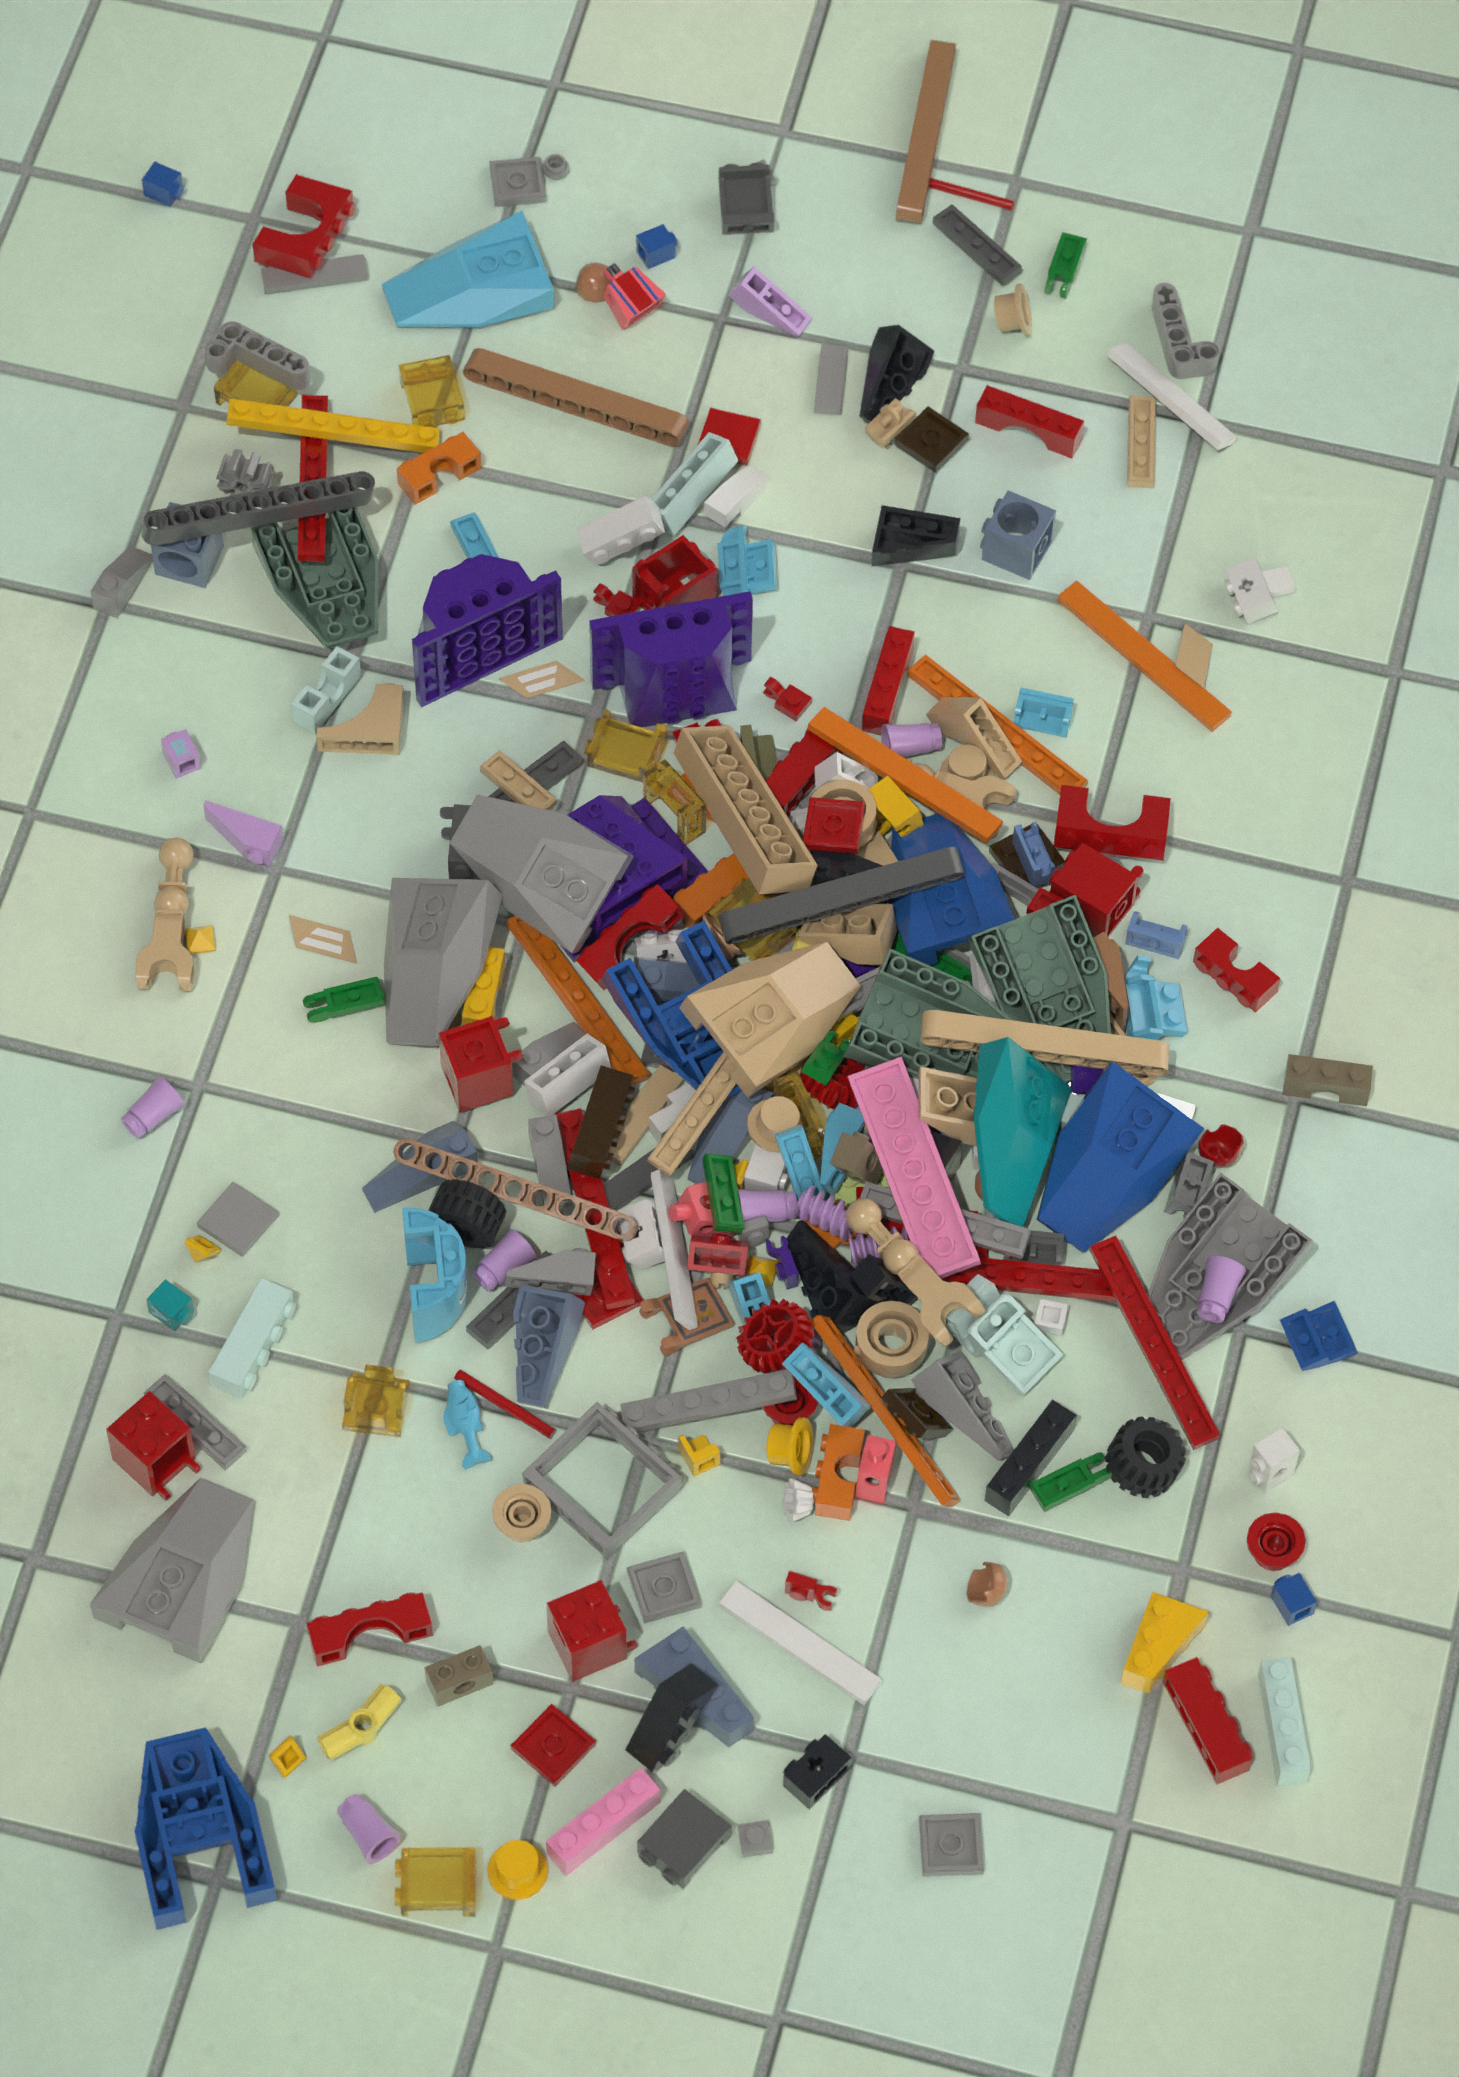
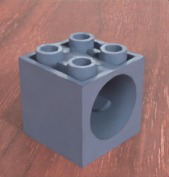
M1008 490L1003 499L999 498L997 500L991 519L987 518L982 526L981 532L984 533L980 548L983 549L982 560L1030 580L1053 542L1056 510ZM1009 533H1020V534H1023V535H1021V536H1016V535H1011V534H1009Z
M169 502L167 508L178 506L180 504ZM218 533L161 545H151L155 575L206 588L224 547L223 534Z

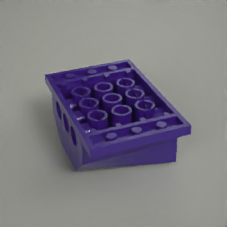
M480 554L473 558H467L461 564L450 569H444L436 576H433L423 605V616L418 635L412 639L416 700L421 708L563 640L561 577L557 571L540 575L536 580L531 581L519 562Z
M751 591L589 620L592 689H610L613 686H620L631 730L665 723L674 724L681 720L701 719L704 716L736 711L731 665H741L751 661L753 618Z
M599 795L567 814V816L631 853L634 857L621 880L615 881L589 926L592 930L579 953H571L562 946L561 948L575 963L580 952L586 946L596 942L600 938L601 932L608 926H613L627 908L633 907L639 902L642 894L647 889L654 888L658 884L673 899L679 890L687 889L700 874L708 873L705 867L645 797L630 806L622 796Z

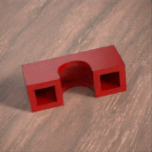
M1217 927L1195 948L1193 963H1195L1199 971L1207 973L1216 980L1220 988L1228 990L1237 997L1241 1005L1249 1007L1256 1013L1278 992L1280 977L1260 961L1254 967L1247 970L1234 967L1231 963L1236 959L1238 943Z

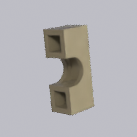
M1288 1054L1282 1095L1310 1099L1311 1094L1316 1090H1330L1339 1095V1103L1367 1107L1373 1066Z

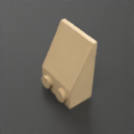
M872 904L803 924L798 935L799 940L810 945L828 942L835 953L841 958L856 964L881 965L887 952L891 949L897 933L893 904Z
M920 1067L919 1119L951 1138L961 1140L963 1144L977 1146L973 1114L977 1078Z

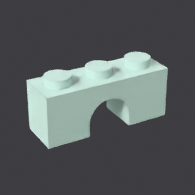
M336 646L322 664V674L315 688L306 684L291 703L293 722L316 734L317 728H320L361 677L360 658Z

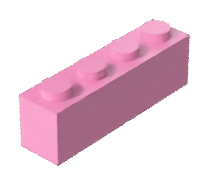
M640 1767L546 1840V1854L561 1872L567 1876L660 1804L659 1787Z

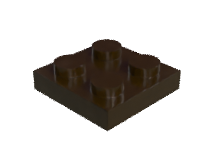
M927 406L895 438V446L934 472H937L969 440V433Z
M1031 824L1023 828L1024 832L1031 829ZM1038 826L1039 834L1051 861L1055 864L1056 869L1061 870L1065 865V860ZM1013 834L989 846V853L998 865L1030 884L1012 843Z
M915 1388L888 1389L882 1396V1399L888 1404V1410L894 1416L901 1418L907 1424L906 1429L916 1438L946 1437L953 1429L937 1411L919 1397Z

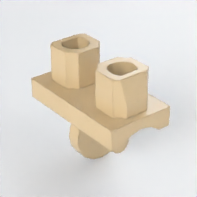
M895 398L889 405L886 404L880 409V413L865 427V433L872 437V441L875 444L885 448L915 418L916 412L905 408Z

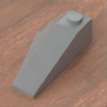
M962 1351L936 1360L911 1380L920 1398L924 1399L930 1407L994 1458L1001 1460L1010 1456L1014 1449L1001 1422L993 1418L990 1413V1407L993 1405L989 1397L983 1398L978 1388V1385L982 1383L978 1374Z

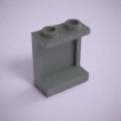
M756 162L749 166L727 164L724 167H719L718 182L722 235L774 232L775 221L772 208L770 165Z
M684 1789L637 1841L638 1857L645 1865L649 1867L655 1866L660 1870L662 1877L673 1886L677 1884L684 1889L688 1885V1878L718 1844L724 1845L730 1839L731 1825Z

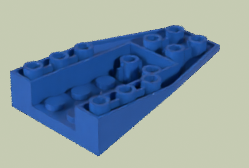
M939 813L922 818L924 825L904 837H900L899 831L896 832L892 827L891 850L898 861L947 847H956L965 872L963 877L955 881L888 900L889 904H893L896 926L906 956L927 965L938 963L936 951L968 942L967 938L1015 920L993 866L956 824Z
M1112 1061L1101 1070L1057 1137L1037 1220L1054 1233H1063L1065 1241L1084 1253L1090 1246L1099 1242L1153 1201L1204 1128Z

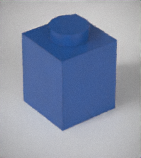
M155 161L142 178L144 196L171 207L176 198L179 199L183 194L184 185L181 172Z
M664 224L636 235V252L647 269L675 258V247L678 245L674 233L669 232Z
M1300 1572L1293 1576L1284 1575L1273 1584L1271 1598L1288 1626L1314 1614L1317 1601Z

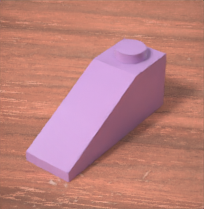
M752 267L741 276L728 293V296L746 312L795 337L801 334L812 319L807 312L755 267Z
M205 800L203 804L205 819L244 858L254 864L271 866L283 842L282 826Z

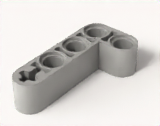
M1160 283L1155 286L1152 312L1170 375L1176 379L1212 375L1216 372L1220 353L1218 345L1211 341L1191 343L1176 288L1169 283Z
M230 321L224 323L205 346L206 364L211 373H225L237 360L294 390L305 389L310 384L309 362L304 356L238 322Z

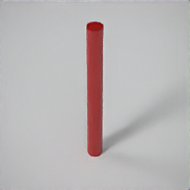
M929 178V188L1010 211L1014 207L1015 201Z
M459 1369L455 1374L454 1379L456 1381L463 1380L466 1387L545 1437L551 1439L556 1433L555 1428L463 1370Z

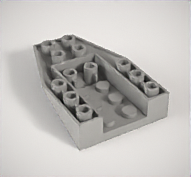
M482 795L475 797L450 841L453 848L481 880H489L503 894L501 904L506 910L571 953H579L592 930L589 926L615 881L621 880L634 857L631 853L564 813Z
M392 878L384 957L386 1042L388 1044L438 1046L439 1032L449 1028L483 971L503 894L489 880Z
M1222 1173L1217 1176L1167 1240L1148 1292V1297L1182 1360L1260 1309L1315 1248L1311 1238L1292 1224L1288 1223L1287 1225L1247 1196L1243 1188ZM1210 1256L1230 1258L1242 1264L1246 1269V1273L1238 1285L1229 1311L1226 1313L1222 1323L1205 1321L1196 1313L1205 1278L1207 1258Z
M202 1478L197 1480L132 1542L90 1603L93 1618L118 1629H121L123 1623H127L172 1642L175 1653L201 1663L241 1588L254 1501Z

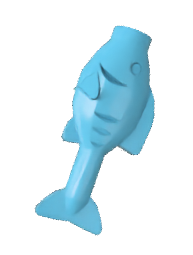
M463 1380L449 1383L447 1386L449 1390L447 1405L444 1410V1424L450 1436L460 1432L465 1438L468 1453L464 1457L462 1467L468 1469L478 1463L491 1461L492 1457L483 1449H479L475 1434L476 1431L483 1430V1425L479 1420L480 1408L476 1398L466 1388Z

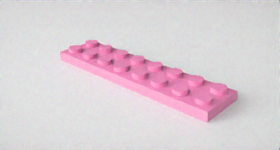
M902 1057L848 1076L910 1242L916 1246L919 1256L939 1278H944L981 1264L928 1124L919 1119V1101Z

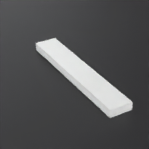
M1123 343L1109 349L1107 356L1216 450L1234 444L1237 436L1130 345Z
M658 1169L651 1172V1181L674 1319L690 1331L697 1328L698 1323L689 1270L687 1269L688 1264L681 1222L672 1221L669 1216L670 1205L677 1204L674 1181Z
M737 1580L720 1600L719 1607L862 1705L868 1702L882 1684L881 1678Z

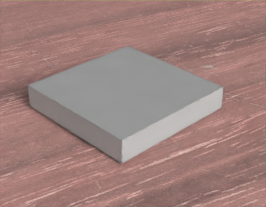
M540 157L489 161L495 207L546 203Z
M232 1182L198 1220L197 1227L243 1257L278 1217V1211Z
M684 1551L627 1567V1574L644 1624L701 1608V1602Z
M980 1813L919 1815L922 1877L984 1874Z

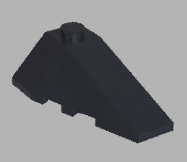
M899 324L879 327L869 351L859 415L868 423L880 413V409L884 405H889L895 398L901 401L904 396H908L911 393L913 385L926 374L935 352Z
M799 1220L786 1239L788 1241V1249L791 1251L797 1271L804 1285L801 1287L802 1293L808 1297L812 1307L810 1310L812 1319L817 1315L830 1317L842 1334L857 1326L864 1312L879 1302L867 1298L851 1277L855 1268L804 1221Z

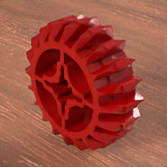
M808 1057V1058L806 1059V1061L804 1062V1064H803V1066H802V1068H801V1071H802V1069H803L805 1063H806L807 1060L809 1059V1057ZM844 1057L827 1085L802 1072L800 1073V1083L804 1086L803 1090L810 1093V1098L818 1100L819 1104L826 1105L828 1109H836L839 1102L855 1109L858 1104L848 1076L865 1070V1065Z
M783 1298L779 1303L772 1299L768 1306L761 1303V1309L758 1311L752 1309L753 1315L751 1317H744L746 1325L738 1327L740 1335L736 1337L739 1344L737 1348L744 1362L752 1367L754 1371H762V1373L766 1374L781 1371L783 1368L784 1370L787 1369L782 1363L801 1343L812 1348L811 1339L815 1335L812 1330L814 1327L806 1311L799 1307L798 1304L794 1302L789 1303Z

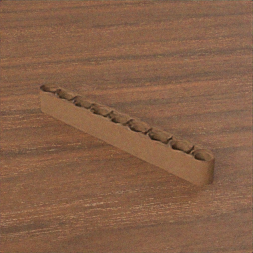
M937 40L930 41L898 198L896 220L922 223L929 189V178H931L955 58L956 43Z
M475 348L463 369V375L473 383L670 447H677L680 444L689 425L687 417L679 412L482 348Z
M401 1139L394 1146L393 1153L396 1160L411 1168L446 1180L458 1179L472 1182L485 1188L482 1183L484 1176L488 1173H493L495 1182L491 1187L485 1189L500 1199L620 1241L631 1240L637 1233L638 1226L636 1221L632 1217L616 1210L412 1139ZM413 1145L415 1149L414 1156L409 1160H405L403 1150L407 1146ZM439 1154L442 1160L441 1165L437 1169H431L429 1165L431 1157ZM466 1164L468 1166V1173L464 1178L459 1179L456 1176V1169L459 1165ZM519 1182L522 1187L521 1193L517 1197H511L509 1194L510 1186L513 1183ZM544 1191L548 1194V1202L544 1206L539 1207L536 1204V1197L540 1192ZM568 1201H573L575 1203L574 1213L565 1216L562 1211L563 1205ZM600 1210L602 1213L601 1222L597 1225H591L589 1221L590 1214L593 1211ZM625 1219L629 1223V1229L625 1234L619 1235L616 1231V1225L619 1221Z

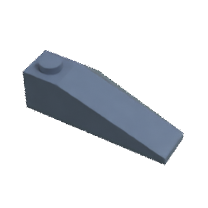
M520 1285L513 1311V1322L516 1323V1339H514L515 1349H517L518 1366L516 1367L517 1402L546 1408L578 1332L585 1305L583 1300L573 1294Z

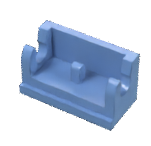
M1032 822L1031 829L1025 832L1021 824L1014 826L1012 843L1030 884L1037 886L1049 882L1056 867L1051 861L1041 839L1037 824Z
M1134 911L1127 929L1125 944L1179 959L1187 936L1188 926L1182 924L1181 930L1139 919L1140 912Z

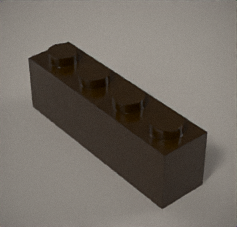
M600 1066L571 1153L568 1170L601 1179L603 1169H610L614 1154L609 1151L611 1147H617L621 1131L616 1129L618 1124L624 1126L628 1109H625L624 1105L625 1102L631 1104L635 1087L630 1086L633 1078L632 1074Z

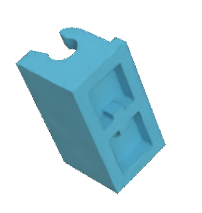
M1020 688L1013 723L1021 729L1066 738L1072 716L1074 698Z

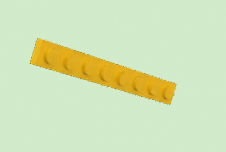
M229 398L226 425L420 453L438 446L440 428L231 398Z

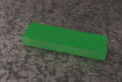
M705 1153L702 1162L714 1231L741 1233L745 1227L732 1156Z

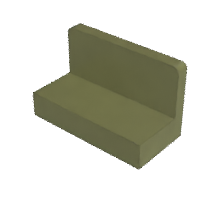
M740 725V742L762 777L767 779L772 774L773 768L777 763L773 736H753L751 725Z

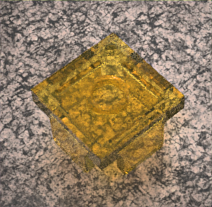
M365 1365L364 1374L352 1373L351 1377L347 1379L344 1395L342 1429L344 1431L401 1437L410 1381L395 1378L394 1368Z

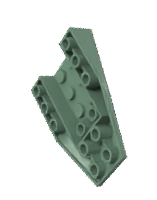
M357 507L328 513V518H325L324 562L297 561L298 527L280 531L277 522L251 527L253 548L275 593L326 649L378 634V559Z
M1076 895L967 938L999 1010L1011 1020L1111 1034L1107 972ZM1041 1061L1063 1081L1071 1080V1065Z
M889 949L882 961L843 1057L873 1066L902 1057L908 1075L919 1079L920 1067L977 1078L979 1052L929 1046L920 1042L922 1013L927 1010H940L998 1019H1011L968 982Z

